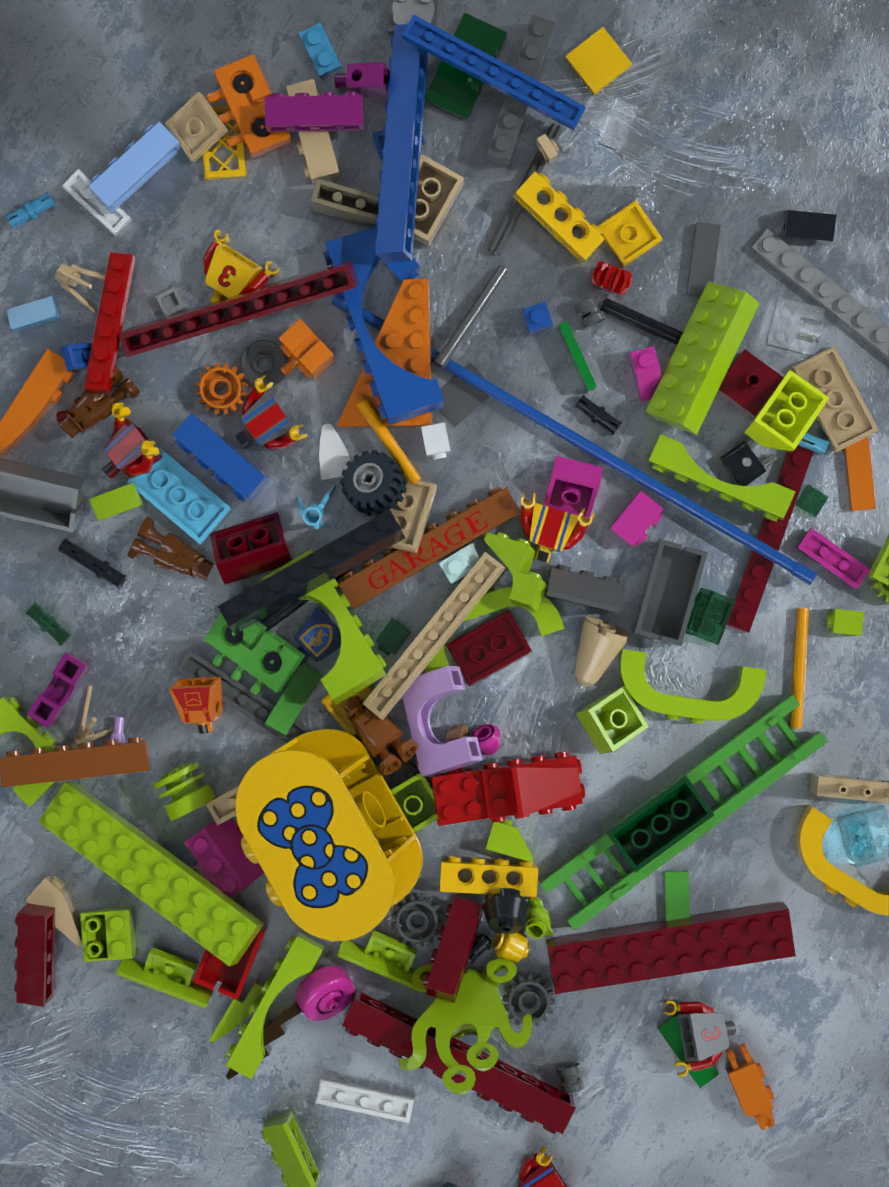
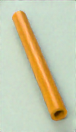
M797 608L792 695L800 705L791 711L790 728L802 729L809 608Z

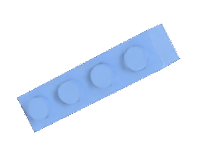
M160 122L155 126L150 125L144 131L143 137L140 140L131 142L127 146L126 152L120 158H114L108 164V169L102 174L98 173L90 181L89 189L91 194L111 214L181 151L180 142Z

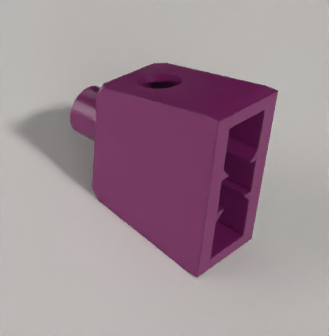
M384 62L348 64L346 73L335 74V88H346L349 92H357L358 95H363V98L388 99L387 81L390 80V70Z

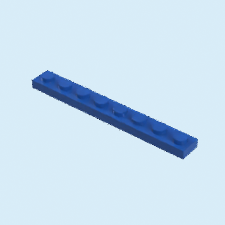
M414 14L402 34V39L573 131L586 109V106Z

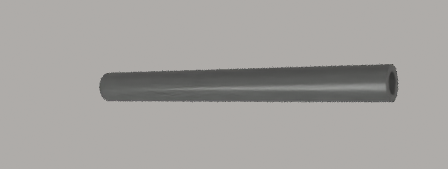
M502 265L498 266L435 359L434 363L438 367L445 368L509 273L507 268Z

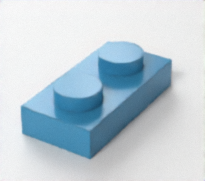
M321 23L299 32V36L320 78L342 68Z

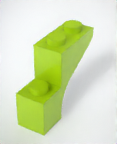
M487 532L484 538L486 544L508 567L512 574L513 585L508 599L517 607L537 613L548 586L542 580L541 575L530 571L536 556L535 550L530 546L531 543L521 538H518L517 541L509 539V536L501 532H496V534Z

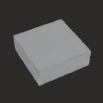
M176 286L154 296L164 317L175 315L187 309Z

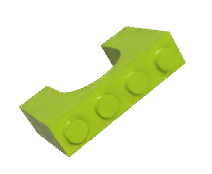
M6 696L0 699V737L9 731L20 732L31 739L35 748L45 747V752L55 751L54 746H57L55 744L56 739L48 731L43 732L38 727L40 723L29 717L21 709L23 706L15 697L10 698ZM58 781L18 785L12 790L30 807L39 801Z

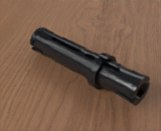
M67 538L62 541L58 548L59 552H62L78 564L95 573V577L105 579L118 589L123 586L127 579L126 575L111 567L108 561H101L86 550L70 542ZM74 552L79 553L83 557L90 560V562H87L86 560L82 559L78 555L74 554ZM95 565L111 573V576L95 567Z

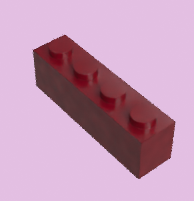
M454 897L453 904H448L445 912V918H448L446 926H441L438 934V940H440L439 948H434L430 960L433 963L431 972H426L423 986H426L427 995L455 1003L483 914V904Z
M27 903L17 912L15 917V925L17 926V936L15 939L17 958L14 968L17 971V980L14 985V992L16 993V1003L44 1007L53 998L55 907Z

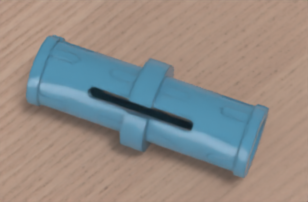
M46 192L31 202H24V206L7 214L6 217L15 229L32 218L34 220L37 219L40 213L56 206L49 192Z

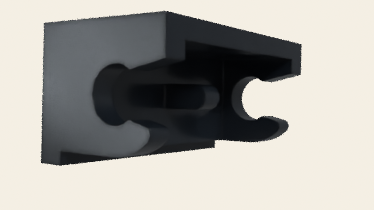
M785 210L783 223L784 237L833 242L836 214Z

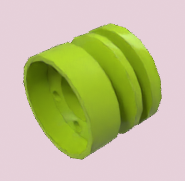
M198 761L183 764L165 773L156 783L152 784L155 790L164 785L167 789L158 795L159 799L168 796L172 798V801L164 806L170 821L178 819L217 798L210 784L198 786L197 781L205 776L204 772L196 776L192 775L191 771L201 767Z

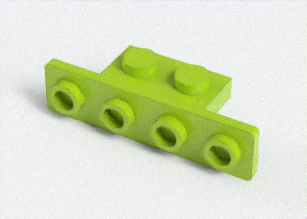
M374 930L366 948L348 940L342 941L337 953L338 957L418 991L412 983V975L416 969L411 968L418 949Z
M154 947L149 952L146 964L132 959H122L116 971V975L127 980H132L202 1008L207 1007L213 990L191 982L197 966L196 963Z

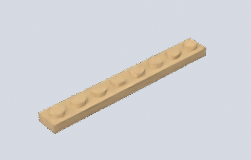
M485 552L363 704L383 720L506 568Z

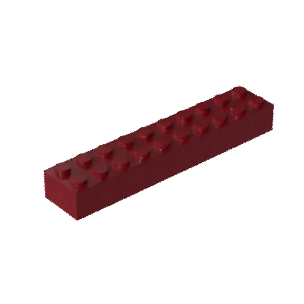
M784 902L546 939L555 994L796 956L789 908Z
M357 990L344 1015L342 1026L345 1027V1031L353 1036L360 1034L368 1038L367 1042L373 1046L380 1047L382 1045L388 1048L389 1053L398 1058H402V1056L410 1058L413 1054L412 1029L418 1019ZM430 1028L426 1032V1058L419 1068L424 1069V1067L433 1070L435 1076L442 1079L448 1067L440 1059L436 1048V1028ZM457 1038L450 1039L449 1047L453 1058L458 1064L468 1066L475 1072V1084L471 1090L477 1092L476 1095L485 1101L492 1099L499 1103L500 1108L508 1112L514 1110L521 1114V1118L530 1123H534V1121L539 1122L550 1133H564L576 1109L573 1095L561 1093L559 1088L500 1059H497L494 1067L488 1071H479L473 1068L467 1060V1052L472 1046ZM482 1052L477 1058L485 1060L490 1054ZM455 1074L451 1080L455 1081V1083H462L466 1078L460 1074Z

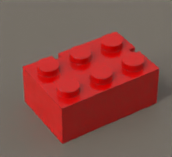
M263 925L239 962L235 965L228 966L205 949L193 982L211 990L215 988L218 981L222 982L218 992L238 1000L268 927Z

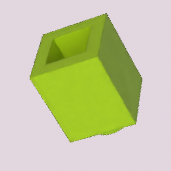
M831 609L830 613H827L825 620L828 633L862 636L864 612Z

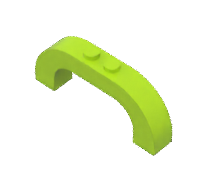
M494 586L490 587L463 622L506 607L515 606L508 599L512 587L496 591ZM545 596L537 613L527 610L534 617L540 636L565 629L556 607ZM444 645L426 666V673L449 666Z
M621 649L620 678L632 699L651 711L666 714L665 719L680 721V716L689 717V722L704 724V720L725 721L736 718L747 712L756 703L763 691L767 670L739 666L736 686L723 699L713 701L663 694L651 688L645 678L644 668L647 652Z

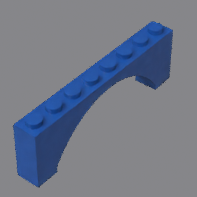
M374 226L325 242L326 251L323 252V257L327 266H334L352 260L359 284L353 289L341 292L338 298L342 309H347L349 316L346 317L349 330H354L357 336L354 339L356 350L358 353H363L365 360L361 362L366 375L370 374L373 382L369 383L373 397L378 396L380 405H377L380 417L381 419L386 418L389 426L444 408V398L436 378L426 379L394 364L377 348L367 331L362 314L363 297L368 280L381 260L374 251V240L377 239V228Z

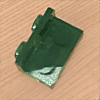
M701 588L695 597V604L685 633L719 645L736 600L715 591Z

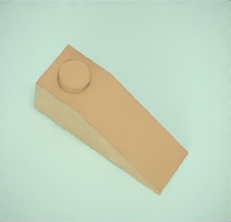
M48 875L26 898V901L30 904L55 907V927L80 948L83 946L81 923L70 895L64 888L65 884L61 879Z

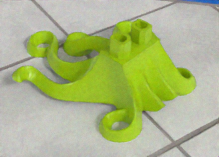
M502 958L494 959L486 965L482 973H479L476 968H468L467 973L463 975L455 1003L436 998L417 1020L412 1029L411 1037L413 1054L410 1058H400L398 1061L399 1066L409 1071L415 1070L423 1064L427 1050L426 1032L430 1028H436V1048L440 1059L448 1067L442 1077L443 1084L449 1092L463 1095L474 1087L475 1072L468 1066L458 1064L453 1058L449 1047L451 1038H462L464 1033L473 1032L478 1036L477 1043L470 1047L467 1052V1060L473 1068L479 1071H488L494 1067L499 1056L498 1050L493 1045L487 1043L493 1028L500 1031L503 1040L510 1048L517 1049L525 1046L532 1032V1015H525L523 1017L522 1030L519 1033L514 1032L498 992L499 984L511 981L516 975L517 967L514 962ZM433 964L420 966L414 971L412 983L418 991L426 992V986H423V981L420 977L425 976L427 971L431 972ZM500 970L508 971V973L502 977L495 975ZM483 1051H487L490 1054L485 1060L477 1058ZM455 1074H460L466 1080L462 1083H454L451 1078Z

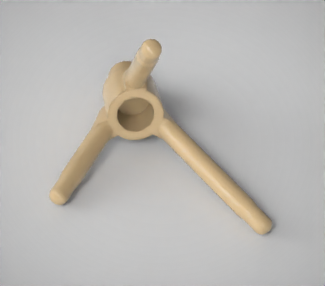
M91 685L87 687L78 733L74 737V742L70 745L71 749L79 748V743L92 742L97 738L111 734L114 730V727L98 733H93L91 729L97 721L96 717H93L88 725L85 726L91 698Z

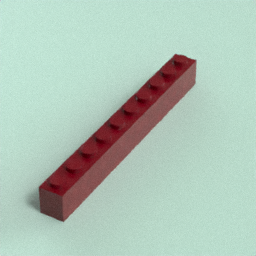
M352 260L126 329L119 334V338L125 355L128 358L355 288L359 282Z

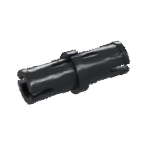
M582 395L574 406L592 419L591 422L594 424L597 422L611 432L612 435L622 424L621 421L607 413L605 407H599L585 397V395Z

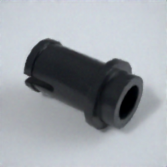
M484 933L477 935L469 956L470 960L468 961L471 964H474L486 950L491 949L490 946L493 943Z

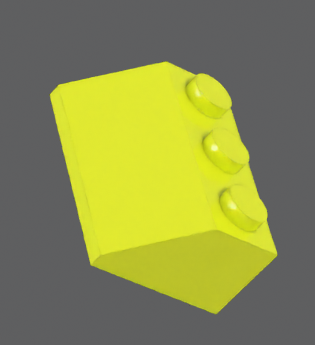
M789 370L744 433L763 447L793 452L829 400V397Z

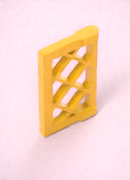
M227 105L211 106L217 116L218 114L230 111ZM225 123L231 130L222 140H218L220 143L212 152L208 150L202 155L204 180L247 177L244 142L237 144L235 151L225 143V139L230 137L233 132L236 134L240 133L236 123L233 127L229 123ZM222 145L233 153L225 163L214 156ZM237 156L239 169L231 170L227 165ZM211 158L221 165L218 171H210L209 160Z

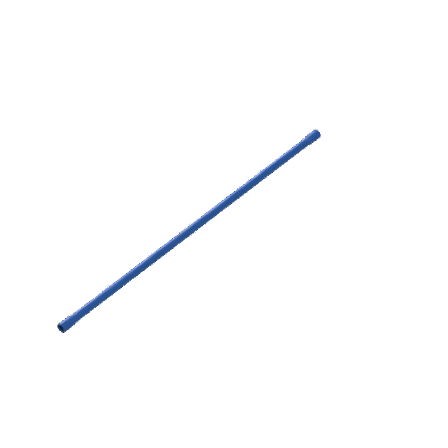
M337 293L331 304L348 314L347 309H342L338 295H341V293ZM362 307L364 322L380 331L385 320ZM431 348V362L434 363L440 352ZM452 359L445 366L444 369L784 568L791 575L808 585L815 579L817 572L785 556Z

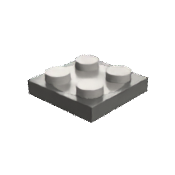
M390 0L388 33H394V25L408 24L413 14L436 26L438 0Z

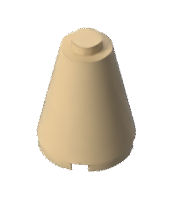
M587 616L582 625L574 671L577 682L585 686L596 684L628 641V632L616 625L614 628L607 625L608 622L605 620Z

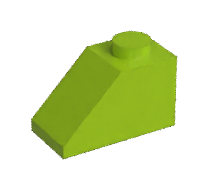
M506 818V821L492 822L485 845L486 849L533 862V855L517 825L513 824L512 819Z

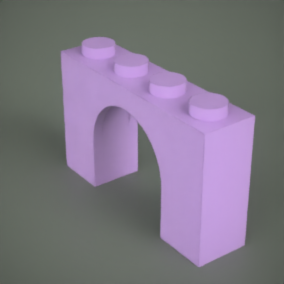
M445 666L418 676L401 697L405 705L406 721L411 730V739L419 744L416 756L417 767L421 772V776H436L483 761L477 737H463L442 743L434 736L431 730L430 714L434 705L446 696L465 690L461 670L458 666Z

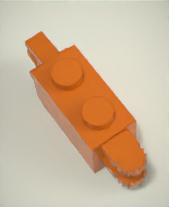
M742 1043L739 1046L745 1060L737 1063L731 1049L725 1050L731 1064L725 1070L745 1115L754 1116L761 1130H765L775 1125L771 1110L774 1108L771 1100L775 1099L770 1086L764 1085L762 1078L765 1077V1073L761 1064L754 1062L745 1043Z

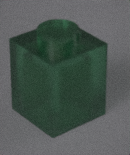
M392 618L376 639V642L379 643L377 648L387 656L390 653L396 655L412 631L395 618Z

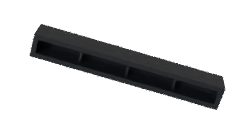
M389 509L222 603L218 608L229 628L237 634L405 539V536Z

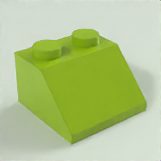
M625 685L594 700L576 713L599 754L614 752L649 727Z

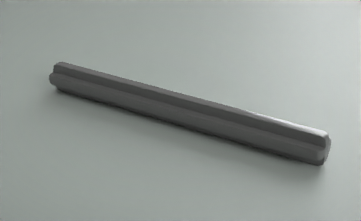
M552 123L546 133L548 139L553 138L557 143L563 128ZM539 149L520 186L535 171L538 174L542 172L546 160ZM514 198L488 246V251L495 255L500 254L523 209Z

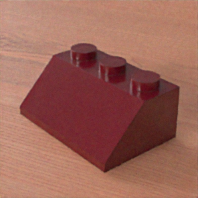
M278 512L210 534L215 564L224 585L282 567L293 560Z

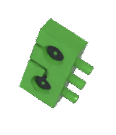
M220 613L204 638L206 642L219 650L212 660V664L220 667L227 656L238 664L231 674L233 680L239 681L245 670L256 677V681L250 688V692L254 695H258L264 684L276 693L283 691L305 655L273 631L265 632L267 627L259 621L235 634L227 625L222 613Z

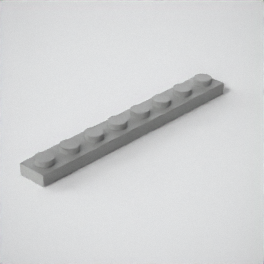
M766 229L751 250L889 360V326L769 229Z

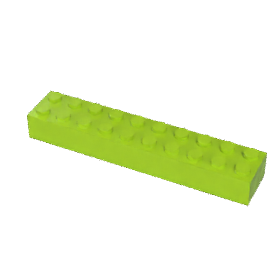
M65 782L38 820L41 825L228 966L239 962L265 924L76 782Z

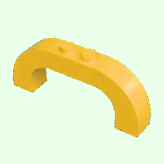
M808 805L799 820L796 830V846L804 866L812 875L825 883L823 885L824 889L834 895L838 891L845 896L843 901L854 908L859 904L873 913L889 916V891H874L827 861L822 850V840L833 820Z

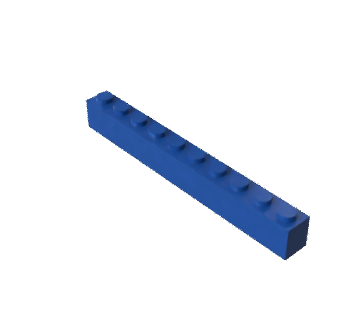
M408 24L394 25V35L391 36L390 80L387 81L389 95L388 102L385 104L387 119L386 125L383 127L385 143L381 150L383 167L379 174L381 191L377 197L379 215L376 217L375 222L377 239L374 240L375 254L384 262L412 261L428 53L402 39V34Z

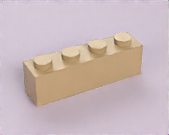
M314 79L286 86L288 94L285 96H295L296 93H308L309 96H318ZM328 131L298 132L300 141H296L300 156L305 155L307 164H303L306 179L311 178L314 185L317 179L329 181L340 178Z

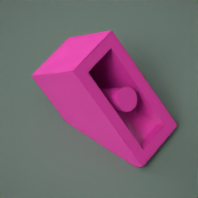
M654 346L631 352L628 355L641 402L652 399L662 378Z

